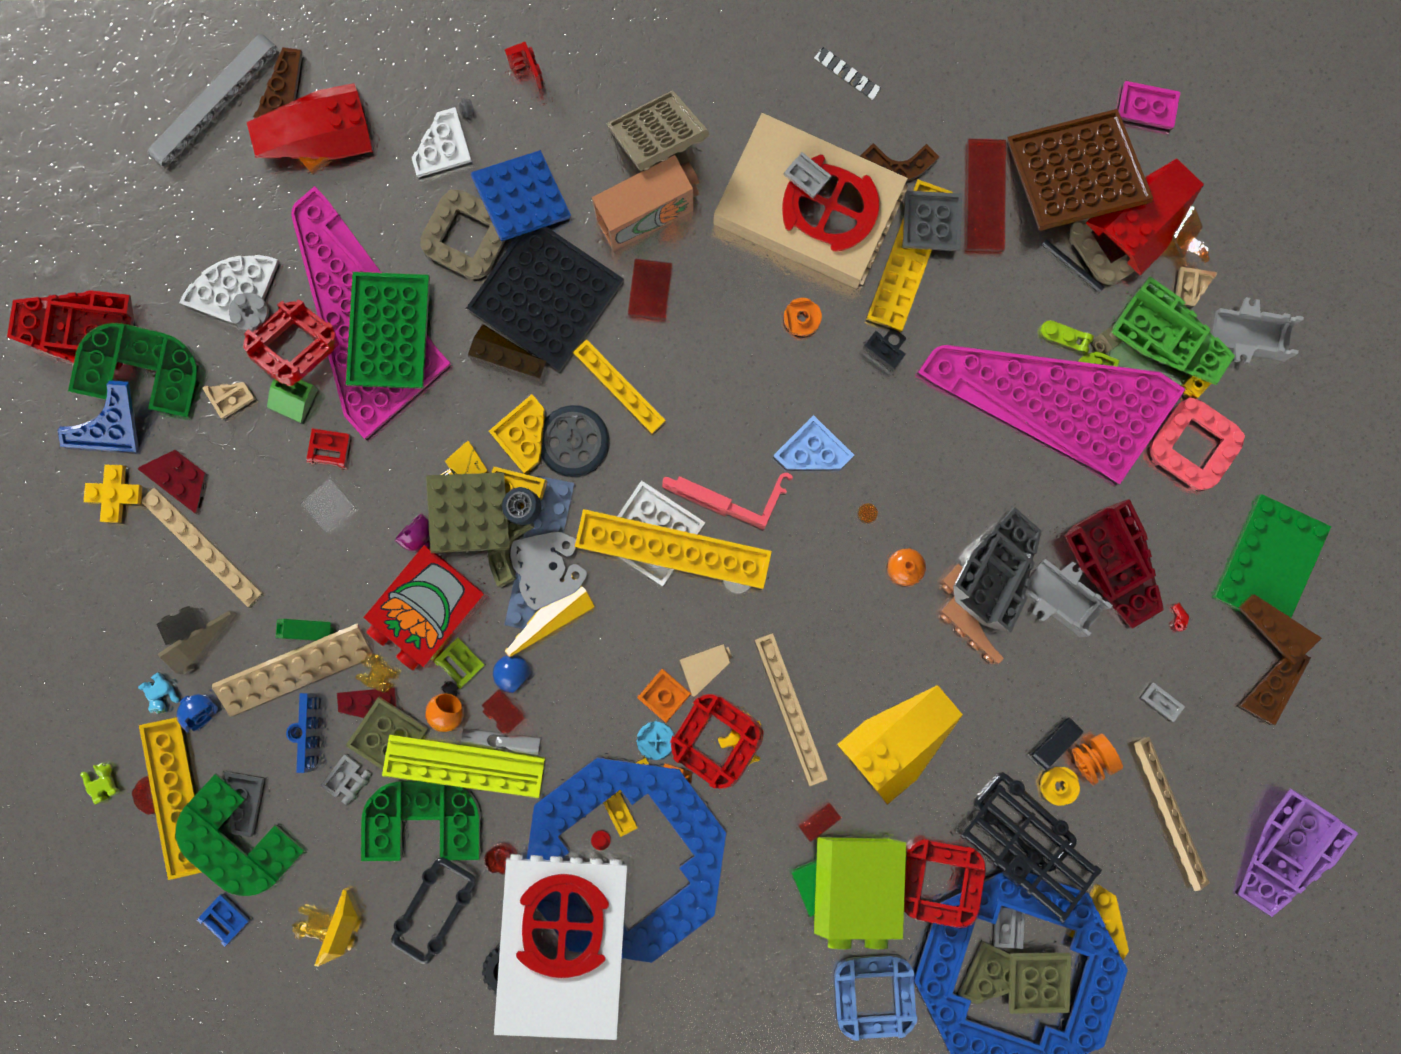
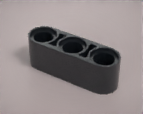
M1068 717L1032 752L1030 757L1045 771L1084 731Z

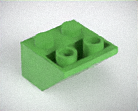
M274 379L269 390L267 408L302 423L318 389L303 380L296 382L293 386H287Z

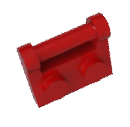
M312 428L307 452V463L319 462L338 465L339 468H346L351 435ZM320 449L340 452V458L316 455L315 451Z

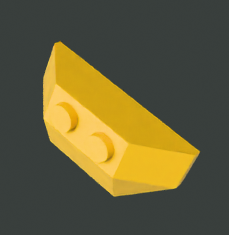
M350 888L343 889L314 966H321L344 955L353 948L355 943L353 936L355 931L358 932L361 927L362 920L360 918L362 914Z

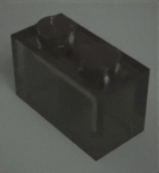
M187 606L180 609L179 614L174 616L170 614L161 618L162 622L156 625L165 645H172L178 640H185L195 630L206 629L198 608Z

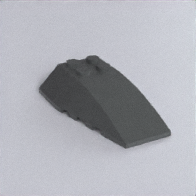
M1016 507L1012 508L967 558L953 586L955 602L982 625L1011 633L1026 603L1027 595L1025 593L1026 589L1030 586L1031 580L1029 575L1030 571L1034 568L1035 562L1033 557L1034 554H1037L1042 530Z

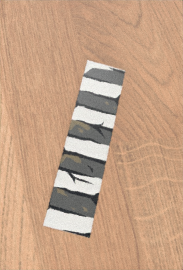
M824 47L814 57L872 100L881 89Z

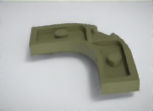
M508 520L509 547L516 538L534 528L533 522L528 525H517ZM510 548L506 550H488L489 566L497 587H503L517 579L509 559Z

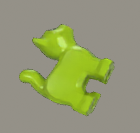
M101 763L93 765L96 775L99 776V779L94 781L90 780L88 773L82 772L80 774L83 778L86 792L92 797L95 805L109 799L104 795V792H107L109 797L120 792L115 787L114 780L111 777L113 770L111 764Z

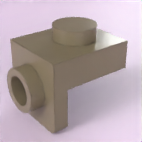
M1113 326L1102 332L1091 342L1097 352L1107 354L1123 342V340L1111 333Z

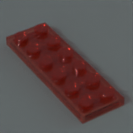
M968 139L966 251L1004 252L1006 140Z

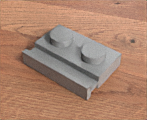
M803 152L784 172L785 177L813 199L831 178L829 173Z
M1001 906L997 922L994 924V947L1023 949L1025 913Z

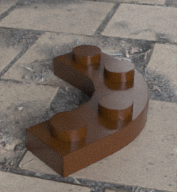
M874 143L860 155V157L908 178L907 181L921 176L940 157L927 144L913 157L905 161L890 159Z

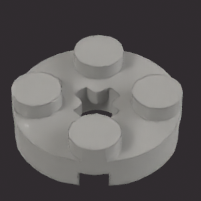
M237 294L230 304L229 316L231 322L239 329L254 331L268 319L269 309L265 301L257 294ZM251 307V310L254 312L253 314H249V317H246V313L244 312L246 309Z

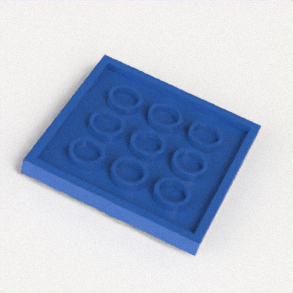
M541 150L471 172L473 182L501 241L571 217Z

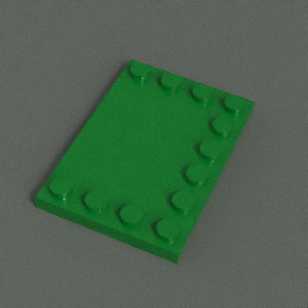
M353 272L346 372L347 386L424 389L429 275Z
M1260 494L1213 598L1240 610L1238 607L1251 595L1255 594L1292 618L1332 526Z

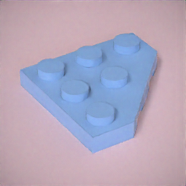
M814 415L773 455L786 470L841 469L854 456Z

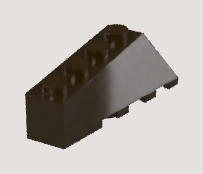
M484 324L481 325L474 336L468 352L471 360L540 383L543 382L548 368L545 360L533 356Z

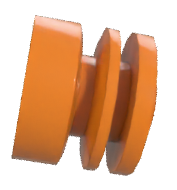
M1102 733L1089 740L1091 749L1084 743L1080 745V749L1078 747L1072 749V754L1079 771L1092 785L1098 784V778L1102 781L1105 780L1103 770L1109 775H1113L1123 769L1118 753Z

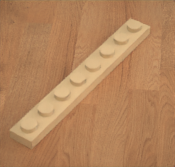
M153 488L141 500L247 607H251L263 595L157 488Z
M773 633L756 639V646L809 786L828 780Z
M1150 737L1143 738L1134 743L1136 753L1142 762L1144 773L1149 779L1151 790L1156 796L1158 807L1163 813L1166 826L1170 830L1174 846L1177 848L1181 857V863L1188 874L1189 882L1193 886L1194 891L1202 890L1210 882Z

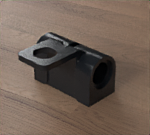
M890 329L884 338L875 331L865 343L863 349L894 371L906 355V353L899 349L905 342L906 337L894 329ZM897 335L899 343L892 345L888 340L889 336Z

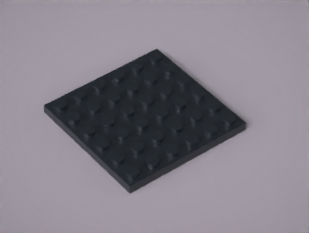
M543 227L516 236L466 309L539 359L545 360L549 366L558 372H561L573 355V352L620 288L624 278L548 227Z

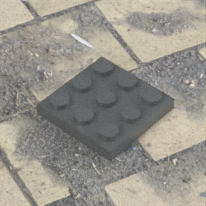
M906 190L902 248L959 251L963 194Z

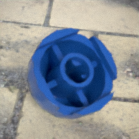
M188 695L180 701L176 715L177 721L187 733H189V729L196 731L212 719L210 715L212 712L216 714L218 707L205 695Z

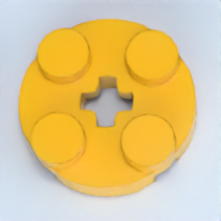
M1054 766L1043 774L1039 789L1049 803L1057 806L1066 805L1074 802L1080 792L1079 779L1069 768ZM1061 781H1063V787H1065L1064 790L1060 789L1057 791V786L1055 785L1056 782L1060 783Z

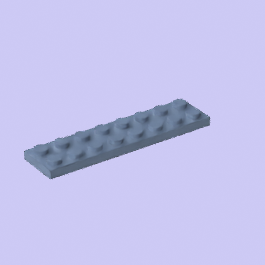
M537 475L538 478L545 479L548 482L543 499L540 500L541 512L533 522L534 528L525 532L523 539L551 532H565L575 483ZM554 547L551 548V552L560 555V552L555 550ZM518 561L520 568H522L523 562ZM551 562L549 564L550 570H556L557 563ZM516 572L515 576L517 579L513 583L504 625L524 629L537 610L531 609L523 599L519 588L521 576ZM530 597V599L533 600V603L535 604L536 598Z

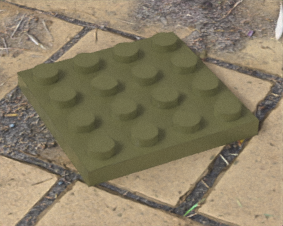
M504 472L426 475L431 553L506 550L510 548L508 520L502 509L503 499L506 495Z

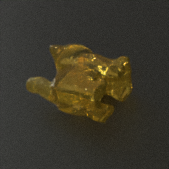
M372 654L364 660H360L371 671L367 677L363 674H357L355 678L370 688L381 692H388L392 684L385 683L384 681L386 677L394 679L397 671L382 664L377 654Z
M302 906L299 907V913L308 915L309 918L307 925L302 922H295L291 925L294 937L300 940L307 936L323 942L327 932L322 930V926L324 925L328 929L333 917L325 915L321 911L305 909Z

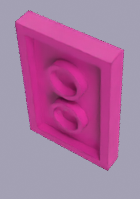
M1125 81L1118 111L1122 120L1172 130L1175 125L1180 92Z

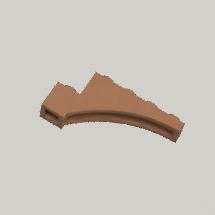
M959 564L955 565L940 581L943 584L942 588L948 594H954L953 586L963 568ZM953 596L939 611L942 614L940 616L941 619L948 625L950 623L956 627L955 632L962 638L964 636L970 640L969 645L973 649L982 651L985 654L983 658L987 662L999 664L1004 658L987 639L979 621L957 604L955 596Z

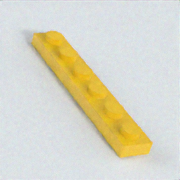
M587 339L573 352L651 434L666 422Z

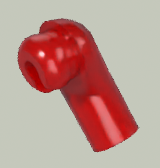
M1178 602L1171 608L1177 615L1174 624L1175 629L1181 632L1186 630L1188 626L1189 615L1180 602Z

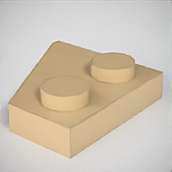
M1180 267L1175 294L1185 301L1184 305L1186 307L1193 308L1211 281L1216 277L1217 272Z
M244 382L202 387L221 419H225L255 400Z

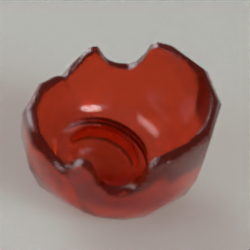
M495 845L486 852L484 865L491 874L500 873L503 875L506 870V858H511V854H515V852L507 845Z

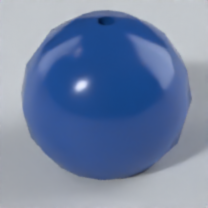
M519 655L503 656L493 668L495 684L499 689L508 693L515 692L531 674L530 665Z

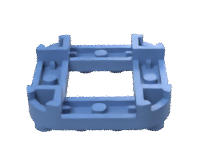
M898 955L850 957L838 963L834 973L836 1014L839 1028L844 1035L856 1041L867 1038H903L913 1030L915 1024H917L914 972L905 958ZM893 976L896 1015L857 1017L855 978Z

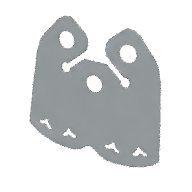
M551 532L513 541L511 547L512 565L514 570L521 576L519 583L520 592L531 609L537 610L575 593L582 585L587 573L585 569L577 564L569 566L564 577L565 581L560 582V578H562L565 571V565L560 555L551 552V548L554 547L561 554L571 556L576 549L575 538L561 532ZM564 541L570 543L569 549L562 548ZM517 546L521 549V551H519L518 554L516 553L518 550ZM518 561L523 562L522 568H520ZM551 562L557 563L556 570H550L549 564ZM575 571L580 574L577 580L571 577V574ZM530 597L536 598L535 604L533 603V600L530 599Z

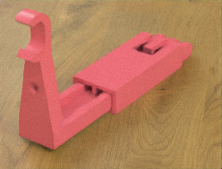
M782 473L779 476L762 516L731 503L732 499L680 476L677 481L664 477L662 487L673 492V494L725 516L728 514L764 530L779 495L787 493L786 489L780 486L782 479L792 480L793 476L789 473Z

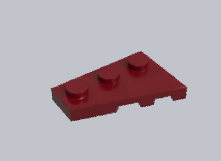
M396 687L337 693L338 712L364 718L379 696L398 708Z

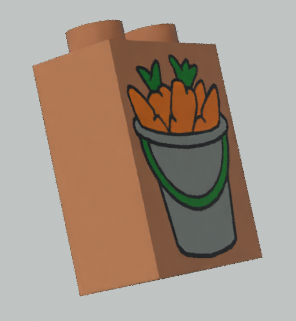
M674 155L592 197L596 220L613 252L693 211V198L699 195L696 187L699 184V180L689 162L681 166Z

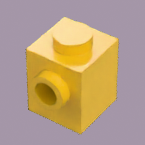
M1191 375L1181 385L1185 388L1183 396L1187 399H1197L1212 383Z

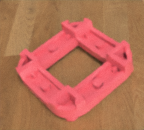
M1188 398L1173 408V411L1154 439L1150 441V455L1153 459L1152 462L1156 466L1160 465L1188 484V488L1192 490H1207L1214 487L1221 480L1242 449L1245 435L1235 423L1203 401ZM1191 419L1221 439V443L1203 469L1172 449Z

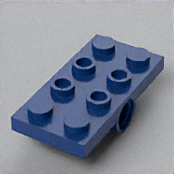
M300 693L298 723L291 724L286 731L288 740L298 743L296 773L311 772L317 764L314 748H317L318 742L317 736H315V729L318 727L316 709L319 707V698L316 697V693ZM300 728L302 730V736H300L299 734Z

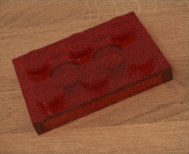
M635 259L628 316L666 320L672 263Z

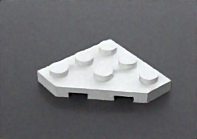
M455 107L437 112L431 127L422 138L419 148L414 152L412 161L417 177L472 162Z

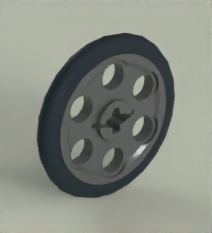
M569 405L553 411L545 418L541 457L550 469L565 476H580L593 471L602 463L609 448V434L604 421L596 412L580 405ZM585 419L587 421L586 427L583 429L576 426L577 420ZM565 420L568 423V427L565 430H559L557 428L559 421ZM572 430L573 435L576 439H578V441L575 442L574 445L575 451H573V446L571 442H568V440H571L572 438ZM590 434H595L598 437L595 444L587 442V437ZM553 437H557L560 441L559 445L555 448L549 445V441ZM587 451L589 459L581 461L579 459L580 452ZM562 453L570 454L569 462L562 463L560 455Z

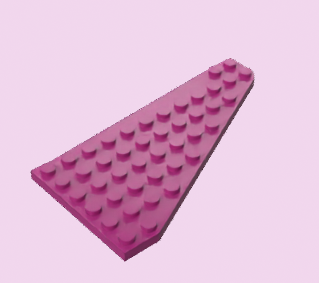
M314 186L293 205L291 216L317 315L326 323H331L339 341V345L328 357L344 417L366 440L423 389L346 385L353 272L381 273V271L330 202ZM428 335L426 338L424 388L451 365Z

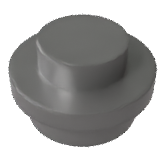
M462 98L461 103H459V111L465 117L473 114V106L470 99Z

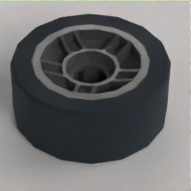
M514 488L503 499V513L508 520L517 525L531 524L538 518L541 512L540 498L536 493L527 488ZM521 503L524 504V508H523V509H521V506H520Z

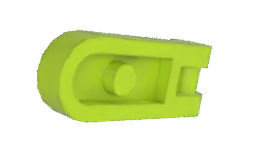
M1051 320L1043 323L1039 331L1043 339L1082 354H1088L1089 344L1094 339V335L1090 333H1084ZM1077 339L1083 340L1081 345L1076 343Z

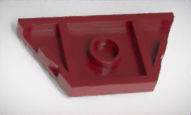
M173 450L138 468L139 471L193 513L197 514L199 512L198 505L203 494V484L206 481L207 473L179 451Z

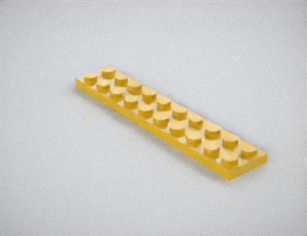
M585 509L582 512L575 542L576 548L759 589H764L772 551Z

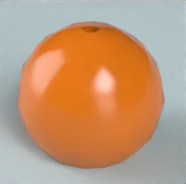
M451 694L436 695L426 706L425 718L428 724L436 731H452L463 720L464 708L460 700Z

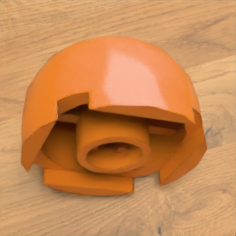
M910 548L900 549L889 558L888 574L897 585L913 586L924 577L926 562L918 551Z

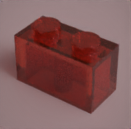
M501 689L497 690L481 705L484 708L482 712L489 719L493 718L497 722L495 726L501 733L506 732L510 734L527 718Z
M827 801L797 825L807 839L812 842L842 818L830 802Z

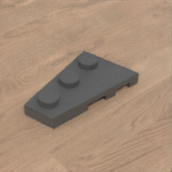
M224 772L227 783L246 798L230 815L231 832L236 835L253 837L265 778Z

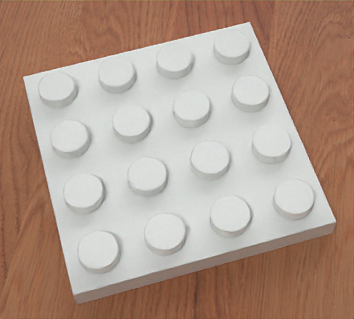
M642 480L617 516L697 535L705 524L704 521ZM619 557L662 587L674 571V569Z

